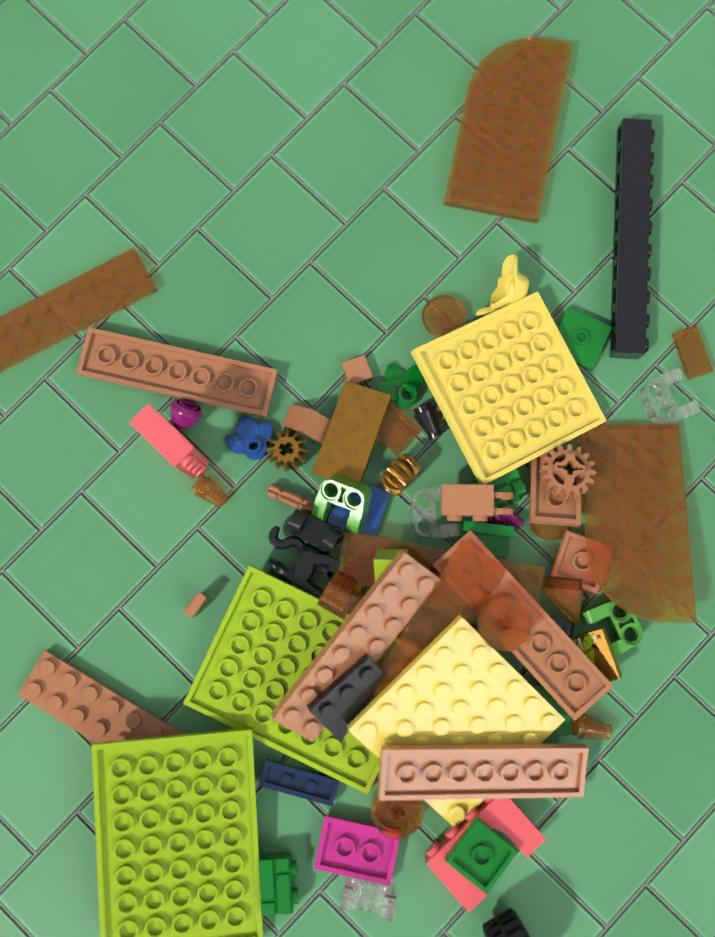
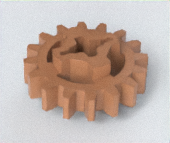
M568 444L566 450L561 445H558L556 452L550 449L547 454L548 457L544 456L541 462L544 465L539 469L540 473L545 474L542 476L541 482H548L546 490L548 491L553 488L555 490V497L559 493H563V497L566 500L570 494L576 499L580 492L585 494L589 490L588 487L593 485L594 480L592 478L596 475V471L590 469L594 466L595 462L587 461L590 454L585 453L582 455L580 453L581 447L574 451L571 444ZM563 458L562 462H556L555 464H553V462L557 459ZM580 479H583L581 483L573 486L574 481H580Z

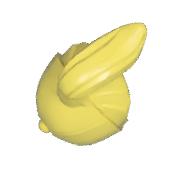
M512 254L504 260L502 276L498 278L497 288L490 297V306L479 309L476 312V316H486L528 295L529 279L518 271L517 254Z

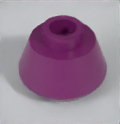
M177 399L170 404L171 420L174 422L173 425L179 429L187 430L192 428L203 417L201 408L191 401Z

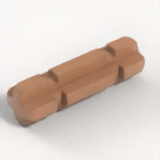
M271 484L268 489L267 495L273 499L278 498L280 502L296 509L299 507L308 514L313 510L314 501L310 499H303L301 495L285 488L282 490L280 486Z

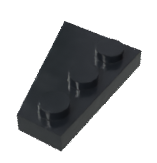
M366 653L307 705V708L342 742L348 732L347 725L360 714L385 673Z

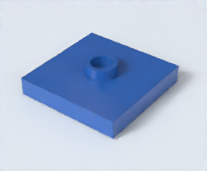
M368 485L372 491V498L364 527L359 535L374 540L390 492L388 493ZM354 492L355 499L361 501V496ZM333 504L327 523L346 530L351 510Z

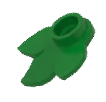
M389 363L384 374L385 382L377 384V390L391 395L392 401H395L401 407H412L418 400L417 390L423 383L421 371L417 365H413L404 372L399 367ZM402 393H407L410 398L408 400L403 399Z

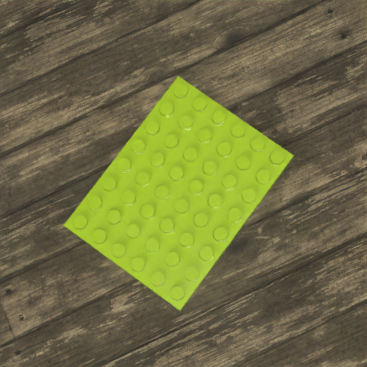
M249 565L183 704L233 729L252 728V737L367 795L379 772L380 759L350 731L347 732L342 742H340L324 727L315 740L311 742L272 718L271 712L350 613L255 566ZM399 636L394 639L376 662L385 675L361 712L424 648Z
M252 728L92 743L100 937H263Z

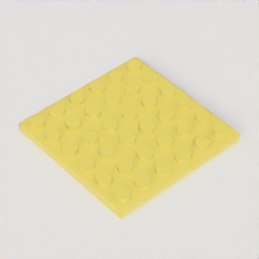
M538 291L411 351L419 370L480 485L493 481L541 456L550 449H554L558 445H562L607 421Z
M459 614L347 725L348 731L380 759L381 745L541 744L565 719ZM448 799L425 801L447 822L454 826L455 824L459 825L465 819L464 816L473 807H478L484 800Z

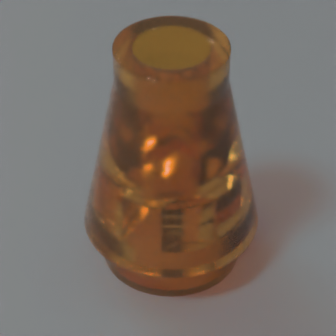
M204 474L200 476L191 488L195 492V496L216 505L218 508H221L228 499V496L214 480Z
M584 713L575 721H572L571 731L578 739L609 740L612 736L611 725L605 724Z

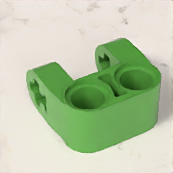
M335 474L320 485L314 502L312 516L325 521L331 512L332 505H338L351 510L346 530L360 534L369 512L372 491L365 483L341 474ZM331 483L337 486L338 492L333 491ZM354 492L361 496V501L355 499Z
M608 600L579 613L584 625L606 618L615 637L610 640L615 656L638 645L643 639V630L632 606L626 600ZM616 604L621 605L623 610L619 617L613 614V607ZM628 627L633 630V637L629 641L624 638V631Z

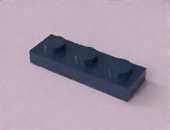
M266 758L258 786L333 807L339 780L331 776Z

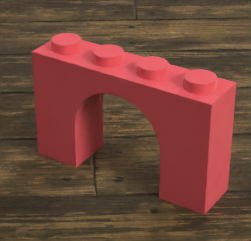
M147 404L129 422L175 468L190 478L194 479L196 476L199 478L208 470L209 467L207 465L210 461L150 404Z
M511 798L483 799L484 801L478 807H473L464 816L465 819L459 825L455 824L448 828L445 832L446 837L441 842H434L426 850V864L469 913L487 895L444 860V857L475 816L492 829L505 833L526 857L546 840Z

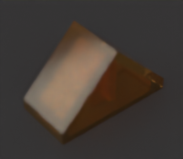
M544 576L542 578L541 590L574 625H577L580 620L582 579Z

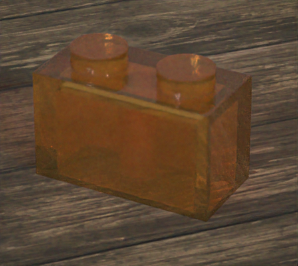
M337 570L327 584L317 605L344 620L348 612L351 613L362 599L364 594L360 593L363 584Z

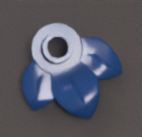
M242 416L237 422V433L227 436L225 438L226 444L235 454H245L251 460L262 459L266 455L268 440L273 437V427L269 420L258 425L251 417ZM258 444L257 449L251 450L253 445Z

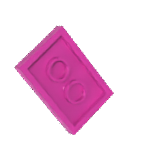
M325 814L314 869L390 886L401 831Z

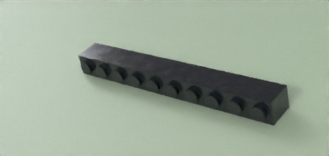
M623 118L617 128L611 295L612 329L610 331L609 358L640 359L649 348V338H646V329L649 327L650 315L646 313L651 296L650 291L647 290V282H649L651 277V267H648V259L651 256L652 245L648 244L649 235L652 232V221H649V212L652 211L653 198H650V190L653 187L654 176L650 175V171L654 163V152H651V144L654 142L655 130L652 129V120Z

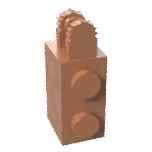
M442 484L441 516L447 517V521H462V517H472L474 522H487L488 517L494 515H513V509L509 507L494 508V499L510 500L513 499V493L494 492V485Z

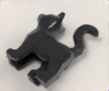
M273 527L268 536L270 544L276 549L283 550L295 546L298 553L291 569H288L282 562L271 558L267 562L269 564L267 573L321 598L324 591L311 580L316 571L324 574V579L330 581L341 561L328 553L317 551L299 537L290 536L281 540L278 538L280 527Z

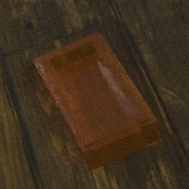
M697 326L672 334L687 380L713 372Z

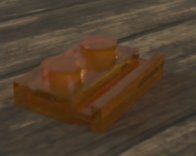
M390 402L378 440L398 457L421 432V429Z

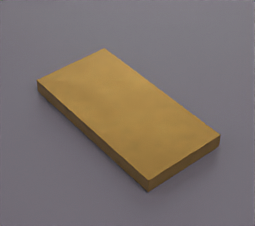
M345 381L312 473L326 479L335 474H341L362 482L392 396Z

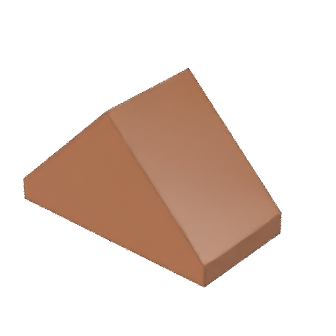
M291 404L282 427L292 432H298L306 438L323 444L331 420L313 409Z

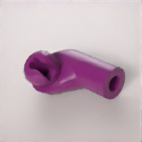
M514 512L513 515H494L488 517L489 524L501 525L509 523L517 530L525 521Z

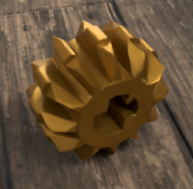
M286 429L285 437H282L281 433L277 431L276 436L278 440L276 441L273 438L268 440L274 447H266V452L274 453L268 457L269 462L276 461L274 465L276 469H279L284 463L283 468L285 472L289 471V464H292L293 468L297 470L298 465L296 461L298 460L301 463L306 461L304 457L300 456V454H308L307 448H300L306 444V440L301 439L297 441L300 434L295 432L291 437L289 429ZM289 445L292 446L291 450L293 453H287L283 456L282 448H288Z
M407 453L402 454L380 476V484L388 493L390 492L393 496H397L417 478L421 466Z

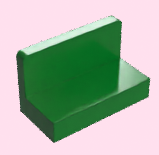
M462 521L460 539L471 530L494 556L508 557L510 538L514 535V527Z

